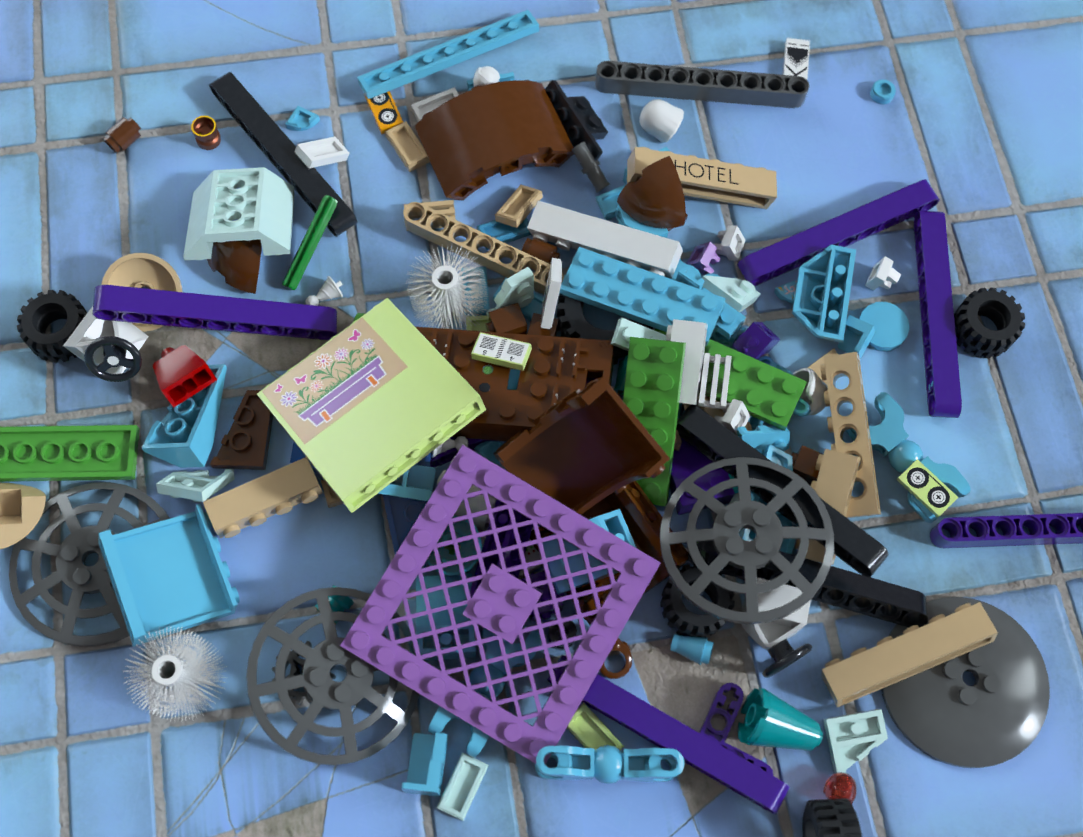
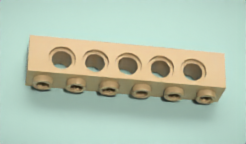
M857 352L824 357V364L820 365L822 380H827L828 390L824 391V400L826 407L830 406L832 417H827L829 433H834L835 443L831 444V450L849 455H857L861 458L855 482L863 484L864 492L859 497L851 495L846 518L881 515L859 355ZM842 376L848 377L849 385L845 389H837L835 385L837 379ZM843 403H851L853 405L852 413L848 416H841L839 413L840 406ZM847 429H854L857 433L856 439L851 443H846L843 440V433Z

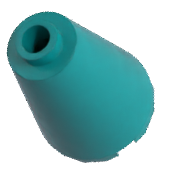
M759 687V690L754 688L742 706L741 713L745 714L744 723L738 722V738L740 742L746 745L812 751L822 741L823 732L820 730L819 723L764 688Z

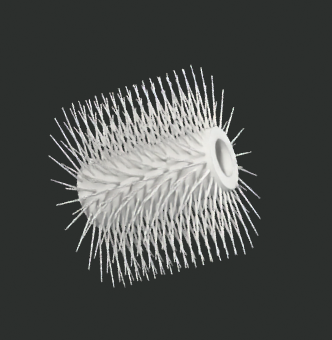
M447 246L448 265L447 260L445 261L442 247L444 266H442L440 254V263L438 259H435L433 265L430 266L424 261L427 265L425 266L426 268L422 266L420 269L421 271L423 270V273L416 274L421 278L415 282L420 284L411 286L413 289H409L411 290L409 292L415 293L411 294L415 298L412 299L416 301L414 303L418 304L414 308L419 309L421 312L425 310V314L424 312L422 313L423 316L426 313L431 315L424 321L430 319L432 322L433 317L436 316L434 322L437 321L438 323L441 317L440 326L445 318L446 327L449 329V317L453 329V316L457 329L455 317L459 326H462L460 325L461 322H459L462 321L461 315L468 316L463 311L469 313L468 309L473 311V308H477V304L488 302L476 300L481 297H488L485 296L488 294H486L487 291H480L481 289H479L481 287L487 288L482 286L486 284L481 283H486L481 281L486 279H481L478 276L476 278L474 271L469 272L475 269L473 266L467 268L468 262L465 265L462 263L460 266L459 264H461L462 260L460 259L459 261L458 259L456 263L454 260L455 255L451 264ZM468 276H469V277L472 276L471 279H470V278H469L468 280L466 279V281H465V280H462V279H464L465 277L467 278Z
M170 625L169 640L166 631L167 642L165 641L163 644L164 641H162L160 632V638L157 639L159 645L154 643L147 650L142 647L140 648L151 658L137 652L154 664L137 658L147 664L132 661L133 664L143 668L135 670L137 672H131L142 674L130 675H138L132 677H140L134 678L140 684L135 689L147 685L140 688V690H144L139 694H143L135 701L147 694L148 696L142 699H145L141 706L145 702L146 706L150 704L152 707L149 713L153 710L152 715H154L157 711V716L160 712V717L164 713V719L168 712V720L170 710L171 719L174 711L176 718L177 705L179 721L180 706L182 716L184 706L186 721L187 712L185 707L188 705L187 700L191 715H193L192 710L195 709L193 703L197 705L201 703L202 705L203 703L198 698L200 696L203 699L205 697L207 700L209 698L200 690L214 696L198 685L216 691L206 685L223 688L213 682L211 683V681L216 678L228 677L213 676L222 675L213 674L219 672H212L218 671L213 666L217 665V663L211 664L217 662V660L205 664L212 661V659H208L214 656V654L209 656L212 652L205 655L209 651L207 648L211 644L206 648L204 646L209 641L201 645L205 639L201 642L202 637L198 640L199 635L195 638V633L192 637V632L188 636V630L186 636L184 631L182 642L181 628L179 636L177 629L176 638L173 633L172 645Z

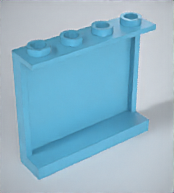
M197 504L195 511L115 535H112L111 530L98 534V544L133 647L142 644V641L144 643L152 641L154 638L156 639L157 635L160 638V632L161 637L167 636L166 631L170 635V625L171 634L177 633V629L180 632L181 628L183 631L235 613L237 603L240 602L236 587L230 586L228 580L230 577L229 567L226 561L222 562L219 552H221L219 540L216 536L212 537L209 529L212 527V523L207 512L203 513L201 504Z

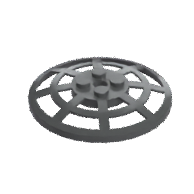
M739 457L708 464L695 471L679 485L672 494L663 514L660 547L668 575L676 588L689 602L701 611L721 620L740 624H760L787 617L801 609L815 596L823 585L831 567L834 554V533L831 519L824 503L816 491L803 478L790 469L774 462L758 458ZM736 465V479L721 482L707 491L693 483L699 477L714 469ZM747 465H757L773 469L786 475L792 481L782 490L767 481L749 478ZM750 486L765 489L776 496L767 505L752 501ZM738 487L739 501L724 506L714 498L716 494L723 490ZM801 488L810 495L823 519L825 529L809 528L807 526L802 510L792 498ZM685 491L698 500L690 512L687 531L669 533L673 510L680 496ZM786 503L794 513L799 527H782L775 513ZM704 506L717 514L713 528L695 530L698 516ZM748 528L754 531L756 537L752 541H745L740 537L739 532L742 529ZM783 539H800L798 553L792 564L779 553ZM809 540L826 541L822 566L816 578L810 584L798 571L807 555ZM697 541H713L718 556L709 566L700 555L696 544ZM687 543L691 558L702 573L691 587L683 579L674 563L670 550L671 544ZM770 562L783 572L773 580L757 584L756 569L764 567ZM727 564L743 569L745 584L727 580L718 575V573ZM789 580L802 592L800 596L784 606L758 612V594L775 590ZM710 582L725 590L746 594V612L722 608L707 601L700 594Z
M99 482L73 487L45 502L42 515L57 503L62 515L47 526L38 541L24 537L15 543L9 566L10 589L15 604L23 617L36 630L55 641L80 647L102 646L129 637L98 544V534L110 530L108 528L114 515H118L128 521L134 529L146 526L142 525L133 514L119 507L125 493L145 502L158 516V520L146 525L170 519L165 510L153 498L138 489L124 484ZM93 489L114 490L107 504L91 503L72 508L68 498L74 494ZM103 512L97 526L82 528L77 519V515L82 513ZM66 522L71 534L65 538L61 545L48 543L47 541L52 533L62 523ZM20 550L33 551L31 569L35 585L20 594L16 575ZM42 553L56 556L57 571L44 579L41 577L40 569ZM91 553H98V562L93 566H86V557ZM61 581L73 589L68 606L57 601L49 593L48 589ZM101 592L107 603L104 606L93 609H79L84 594ZM40 595L50 607L65 614L61 632L53 630L40 622L26 605ZM112 613L120 628L99 635H73L77 618H96Z
M321 588L303 593L285 603L262 626L248 658L246 672L247 694L252 712L260 727L285 752L301 760L316 764L339 765L353 763L370 757L384 749L407 725L419 698V693L412 690L409 704L404 712L392 703L398 680L389 676L386 694L382 696L371 688L374 671H379V669L340 646L344 638L337 637L334 621L354 623L358 615L347 612H332L328 596H351L368 601L371 596L369 593L351 588ZM316 598L320 615L306 620L294 629L291 634L275 626L290 610L308 600ZM395 612L392 619L399 618V614ZM404 621L396 623L405 637L411 636L410 629ZM322 623L326 640L320 642L314 648L298 640L308 629ZM267 636L283 644L276 661L275 681L257 685L258 658ZM407 641L411 653L416 655L413 641ZM292 650L304 657L305 660L301 675L285 678V664L288 654ZM334 665L342 666L345 670V678L341 682H336L330 677V669ZM304 687L312 703L303 715L293 705L287 690ZM278 693L285 711L297 723L287 739L269 721L259 697ZM365 698L377 707L366 719L354 724L351 706ZM322 708L339 710L342 727H326L313 721ZM384 713L398 722L393 730L383 739L366 749L357 750L355 733L361 732L373 725ZM307 730L323 736H343L345 754H317L298 747L297 744Z

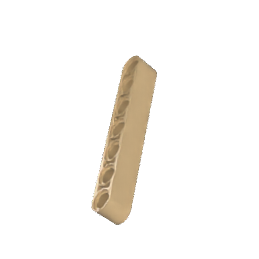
M411 202L404 207V222L408 231L445 249L448 246V250L469 260L472 259L473 262L483 267L486 266V268L507 278L529 267L535 271L534 291L544 295L551 264L421 203ZM413 215L421 216L418 220L409 219ZM437 225L444 227L441 231H434L432 228ZM458 236L466 238L463 242H457L454 239ZM487 247L489 251L481 253L477 249ZM507 257L510 258L512 262L509 264L502 263L500 259Z

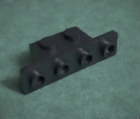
M551 80L545 91L572 146L576 147L585 141L595 161L598 160L603 151L596 142V139H604L608 133L602 120L597 116L585 96L567 97L558 82Z

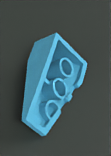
M225 364L208 365L217 381L173 408L170 404L167 407L169 413L162 421L157 420L151 427L142 446L144 452L180 468L205 466L215 438L227 370Z

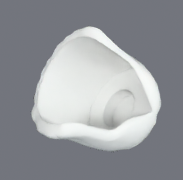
M652 100L645 105L641 112L640 125L647 133L656 137L661 143H666L677 132L682 122L684 111L663 100Z
M810 368L795 371L793 373L794 376L807 381L801 398L811 406V412L808 415L818 414L826 407L824 391L828 390L827 384Z

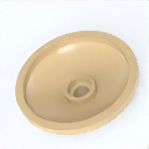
M132 253L119 258L107 269L101 284L143 288L145 286L155 290L183 292L180 278L174 268L164 259L148 253ZM132 323L142 332L156 330L165 326Z

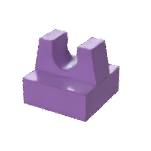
M711 242L695 246L686 264L695 267L703 275L712 274L714 270L709 266V263L715 264L720 261V257L715 252L717 247Z

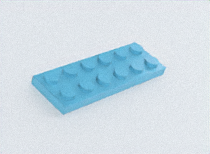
M582 247L578 248L562 281L559 294L667 332L668 325H673V319L707 323L705 346L709 343L726 300L724 297Z

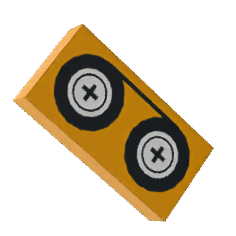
M390 91L368 99L364 93L381 134L403 123Z

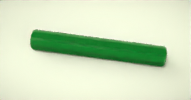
M328 195L323 197L282 281V285L291 290L297 288L338 204L335 198Z

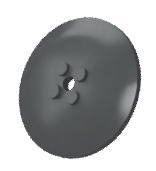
M946 597L927 602V624H929L930 619L937 615L944 614L946 617L955 613V609L963 604L970 603L974 605L980 602L998 632L995 641L881 689L882 697L893 722L901 733L915 747L933 759L964 768H982L997 765L1014 758L1024 751L1033 742L1043 726L1050 698L1046 666L1039 649L1030 635L1004 611L976 599ZM896 624L888 636H892L893 639L899 637L909 627ZM964 671H969L974 675L975 684L973 686H968L964 683L962 679Z

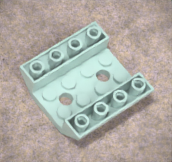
M265 167L213 170L193 192L183 256L184 261L211 259L213 242L222 243L241 240L251 241L260 239L264 256L290 254L294 186Z

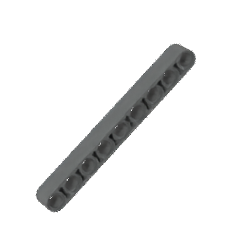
M603 61L598 64L596 69L595 87L600 92L611 94L798 108L805 101L809 90V82L804 77Z

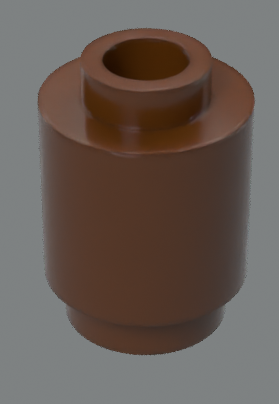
M122 117L105 132L106 136L103 140L118 154L121 150L124 152L141 136L138 132L141 128L132 118L127 120Z
M527 238L521 250L548 264H551L552 258L559 259L560 257L556 246L536 238L533 240Z

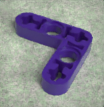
M735 683L722 685L713 699L699 733L774 776L773 770L768 764L725 742L741 707L744 695L741 687ZM729 690H733V696L737 698V701L730 702L726 710L716 708L717 704L722 707L726 701V696L723 695V692L727 693ZM718 714L724 717L726 726L723 730L718 731L711 726L710 721L713 715Z

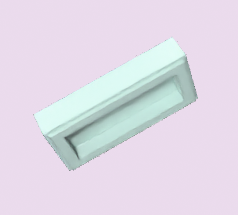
M462 753L437 805V809L464 821L489 765Z

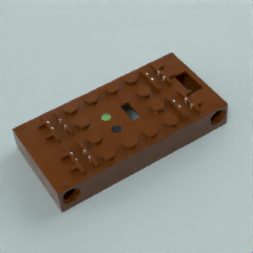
M416 327L480 395L486 408L483 413L451 437L463 436L470 439L508 441L517 432H523L526 429L529 431L535 426L533 420L578 388L583 390L586 385V378L604 377L611 386L614 366V345H611L610 340ZM480 332L531 344L532 350L524 371L520 370L517 390L507 389L510 369L513 368L472 359L471 353Z

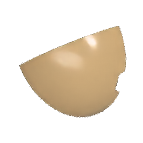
M0 482V550L19 542L34 529L44 511L46 501L44 492L26 485Z

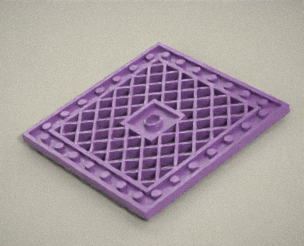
M462 445L340 646L536 764L537 754L543 747L556 746L658 569L660 562ZM472 485L480 489L479 491L468 493ZM483 495L487 510L471 514L468 498ZM488 495L505 505L491 509ZM464 500L467 515L453 518ZM508 509L512 525L496 528L492 513ZM513 509L530 520L516 523ZM488 514L492 530L476 533L473 518ZM469 520L472 535L456 539L453 523ZM449 524L452 540L438 543ZM532 524L536 540L521 543L517 528ZM537 524L555 535L541 538ZM513 529L517 545L501 548L498 533ZM493 534L497 550L481 553L478 538ZM473 539L477 555L461 559L458 543ZM557 539L561 555L546 558L542 543ZM562 539L580 550L566 553ZM454 544L457 560L441 564L438 548ZM538 544L541 560L526 563L522 548ZM518 549L522 565L506 568L503 552ZM434 550L437 565L422 568ZM498 554L501 568L492 564L486 573L483 558ZM582 554L586 569L571 573L567 557ZM587 554L605 565L591 568ZM478 559L482 575L466 579L462 563ZM562 559L566 575L551 578L547 562ZM458 564L462 580L446 584L443 568ZM543 564L546 580L531 583L527 567ZM438 569L442 585L426 589L423 573ZM523 569L526 583L508 572ZM607 569L610 584L596 588L592 572ZM612 569L620 573L616 581ZM587 573L591 589L576 593L572 577ZM419 576L422 590L407 594L416 577ZM483 579L471 598L467 583ZM567 579L571 595L556 598L552 582ZM463 584L467 600L451 604L447 588ZM548 584L551 600L537 603L542 593L532 587ZM443 589L447 605L431 609L427 593ZM611 589L602 606H600L597 592ZM423 594L427 610L411 614L407 598ZM592 594L596 609L581 613L577 597ZM573 599L576 615L561 618L557 602ZM403 601L407 616L392 619ZM468 604L463 615L471 620L456 624L452 608ZM553 604L557 620L541 623L538 607ZM448 609L452 625L436 629L432 613ZM533 610L537 625L522 628ZM596 614L586 632L582 617ZM428 615L432 631L416 635L412 618ZM578 619L581 635L566 638L563 622ZM408 620L411 636L396 640L392 624ZM477 623L496 635L481 639ZM558 624L562 640L546 644L543 628ZM473 625L477 640L461 644L457 628ZM387 626L391 640L382 635ZM538 629L542 645L526 649L523 633ZM453 630L457 646L441 650L437 634ZM433 635L436 651L421 655L417 639ZM517 636H519L522 650L506 654L503 639L513 644ZM412 640L416 655L398 644ZM498 640L502 655L486 659L482 644ZM581 640L571 658L568 643ZM563 644L567 660L551 664L548 648ZM478 645L482 661L466 665L462 649ZM458 650L462 666L446 670L442 654ZM543 650L547 665L531 669L528 653ZM438 655L441 670L423 659ZM523 655L527 670L511 674L508 659ZM503 660L507 676L491 680L487 664ZM483 665L487 681L471 685L467 669ZM567 665L556 683L553 668ZM548 670L552 686L536 689L533 674ZM463 671L466 685L448 674ZM528 675L532 691L516 695L513 679ZM509 681L512 696L496 700L493 684ZM488 686L492 701L477 693L474 689ZM552 691L541 709L538 694ZM534 696L537 711L521 715L518 700ZM514 701L517 716L499 705ZM537 717L533 725L524 721ZM552 753L544 756V765H546Z

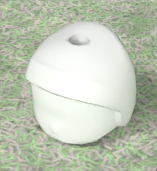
M479 67L474 74V87L499 82L500 75L493 67Z

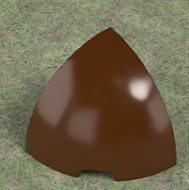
M670 156L662 158L642 170L643 176L638 181L628 182L622 189L617 202L624 212L636 221L656 228L684 226L686 217L684 193L679 175Z
M261 240L213 242L211 259H207L212 271H218L223 275L228 285L244 292L256 294L262 250Z

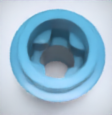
M674 634L670 651L676 652L699 665L702 663L709 664L714 642L708 641L707 637L679 636Z

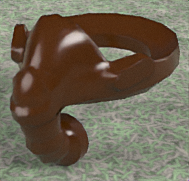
M619 638L616 640L611 651H620L625 657V665L618 672H610L603 663L599 671L609 679H618L625 676L632 666L630 648L625 641H621Z

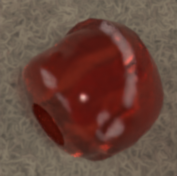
M837 772L828 778L824 785L823 793L828 799L846 798L852 804L857 794L856 782L849 774Z

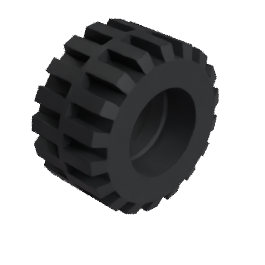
M992 287L988 291L986 288H980L978 291L971 292L954 313L955 331L958 338L956 343L959 347L963 345L965 352L969 354L971 351L978 358L981 355H984V358H991L993 355L997 357L1003 352L1005 353L1021 336V331L1025 328V323L1022 322L1025 319V313L1020 312L1022 306L1020 303L1016 304L1014 302L1016 298L1012 295L1008 297L1006 295L1007 292L1004 290L997 292L996 288ZM978 316H985L991 319L996 325L997 331L983 326Z
M48 290V294L40 292L37 294V298L33 299L31 297L27 300L29 304L22 306L20 311L23 314L17 317L19 322L17 330L27 346L42 360L47 361L50 359L53 363H58L59 359L63 362L69 361L71 356L76 358L77 356L63 345L87 314L80 301L74 295H67L62 290H59L58 293L54 290ZM58 319H67L66 324L61 330L53 334H45L47 327L52 322Z
M687 564L681 570L678 569L690 587L702 574L695 565L691 567L690 564ZM669 578L661 595L660 607H663L662 615L664 619L668 618L669 622L667 624L670 628L673 626L677 628L676 633L679 635L685 633L688 634L687 636L706 637L709 634L712 636L723 627L727 621L709 614L697 615L690 612L683 604L682 593L676 588L671 578ZM710 582L703 590L709 595L712 603L730 610L734 608L735 601L732 600L735 595L734 592L725 590L713 582Z
M820 799L807 802L802 821L803 837H862L858 816L848 799Z

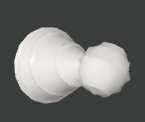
M327 276L317 295H310L306 298V305L318 306L319 301L338 297L342 298L343 295L339 289L343 285L342 282L338 281L335 283L330 276Z
M459 436L455 440L449 438L431 452V457L434 458V456L454 447L457 450H460L462 445L468 447V440L463 436Z

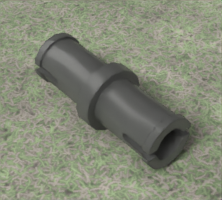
M585 141L571 149L583 168L581 170L582 173H586L596 192L610 185L598 166L600 162L598 160L595 161Z

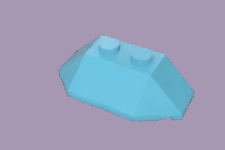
M830 245L799 268L792 314L817 338L841 343L844 340L856 249Z

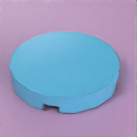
M875 302L868 305L859 317L860 320L874 326L875 333L869 344L878 351L896 349L908 336L910 329L909 320L904 311L894 304Z

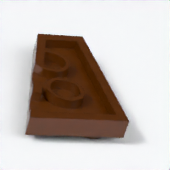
M261 390L246 391L233 417L234 422L228 434L224 435L221 441L222 446L217 456H214L210 463L212 468L266 470L273 415L257 395Z

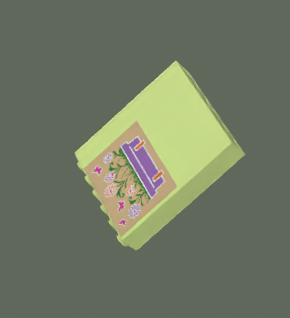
M388 298L375 305L362 317L355 320L339 334L333 336L328 342L310 353L305 359L288 369L286 373L257 393L267 409L351 513L486 410L480 395Z

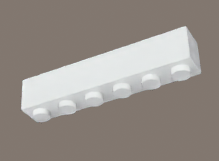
M542 201L537 202L527 227L533 239L536 238L546 243L547 241L556 243L555 245L563 250L569 251L570 248L578 250L579 247L671 279L683 252L678 241Z

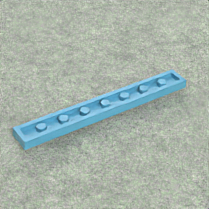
M526 10L358 76V83L367 98L371 99L539 31V23L530 11Z

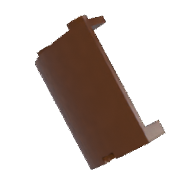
M512 80L485 86H475L470 91L458 95L431 112L424 114L422 119L415 125V129L445 196L462 201L487 184L486 179L497 173L504 176L521 170L522 165L533 163L535 167H560L574 155V152L571 150L573 146L542 83L530 80Z
M604 377L589 382L583 390L578 388L533 420L535 423L533 428L529 431L526 429L523 432H517L492 453L508 472L580 515L611 493H614V495L619 494L629 483L644 478L657 477L665 470L664 464L670 459Z

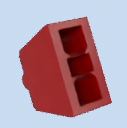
M181 345L177 349L171 347L164 349L161 353V359L153 364L159 388L173 408L217 381L206 362L186 345Z

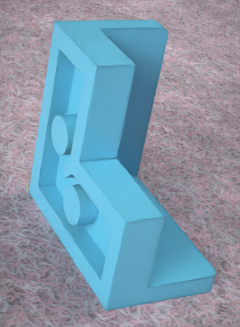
M414 733L407 782H402L401 788L405 793L441 796L448 744L447 734L435 733V735Z

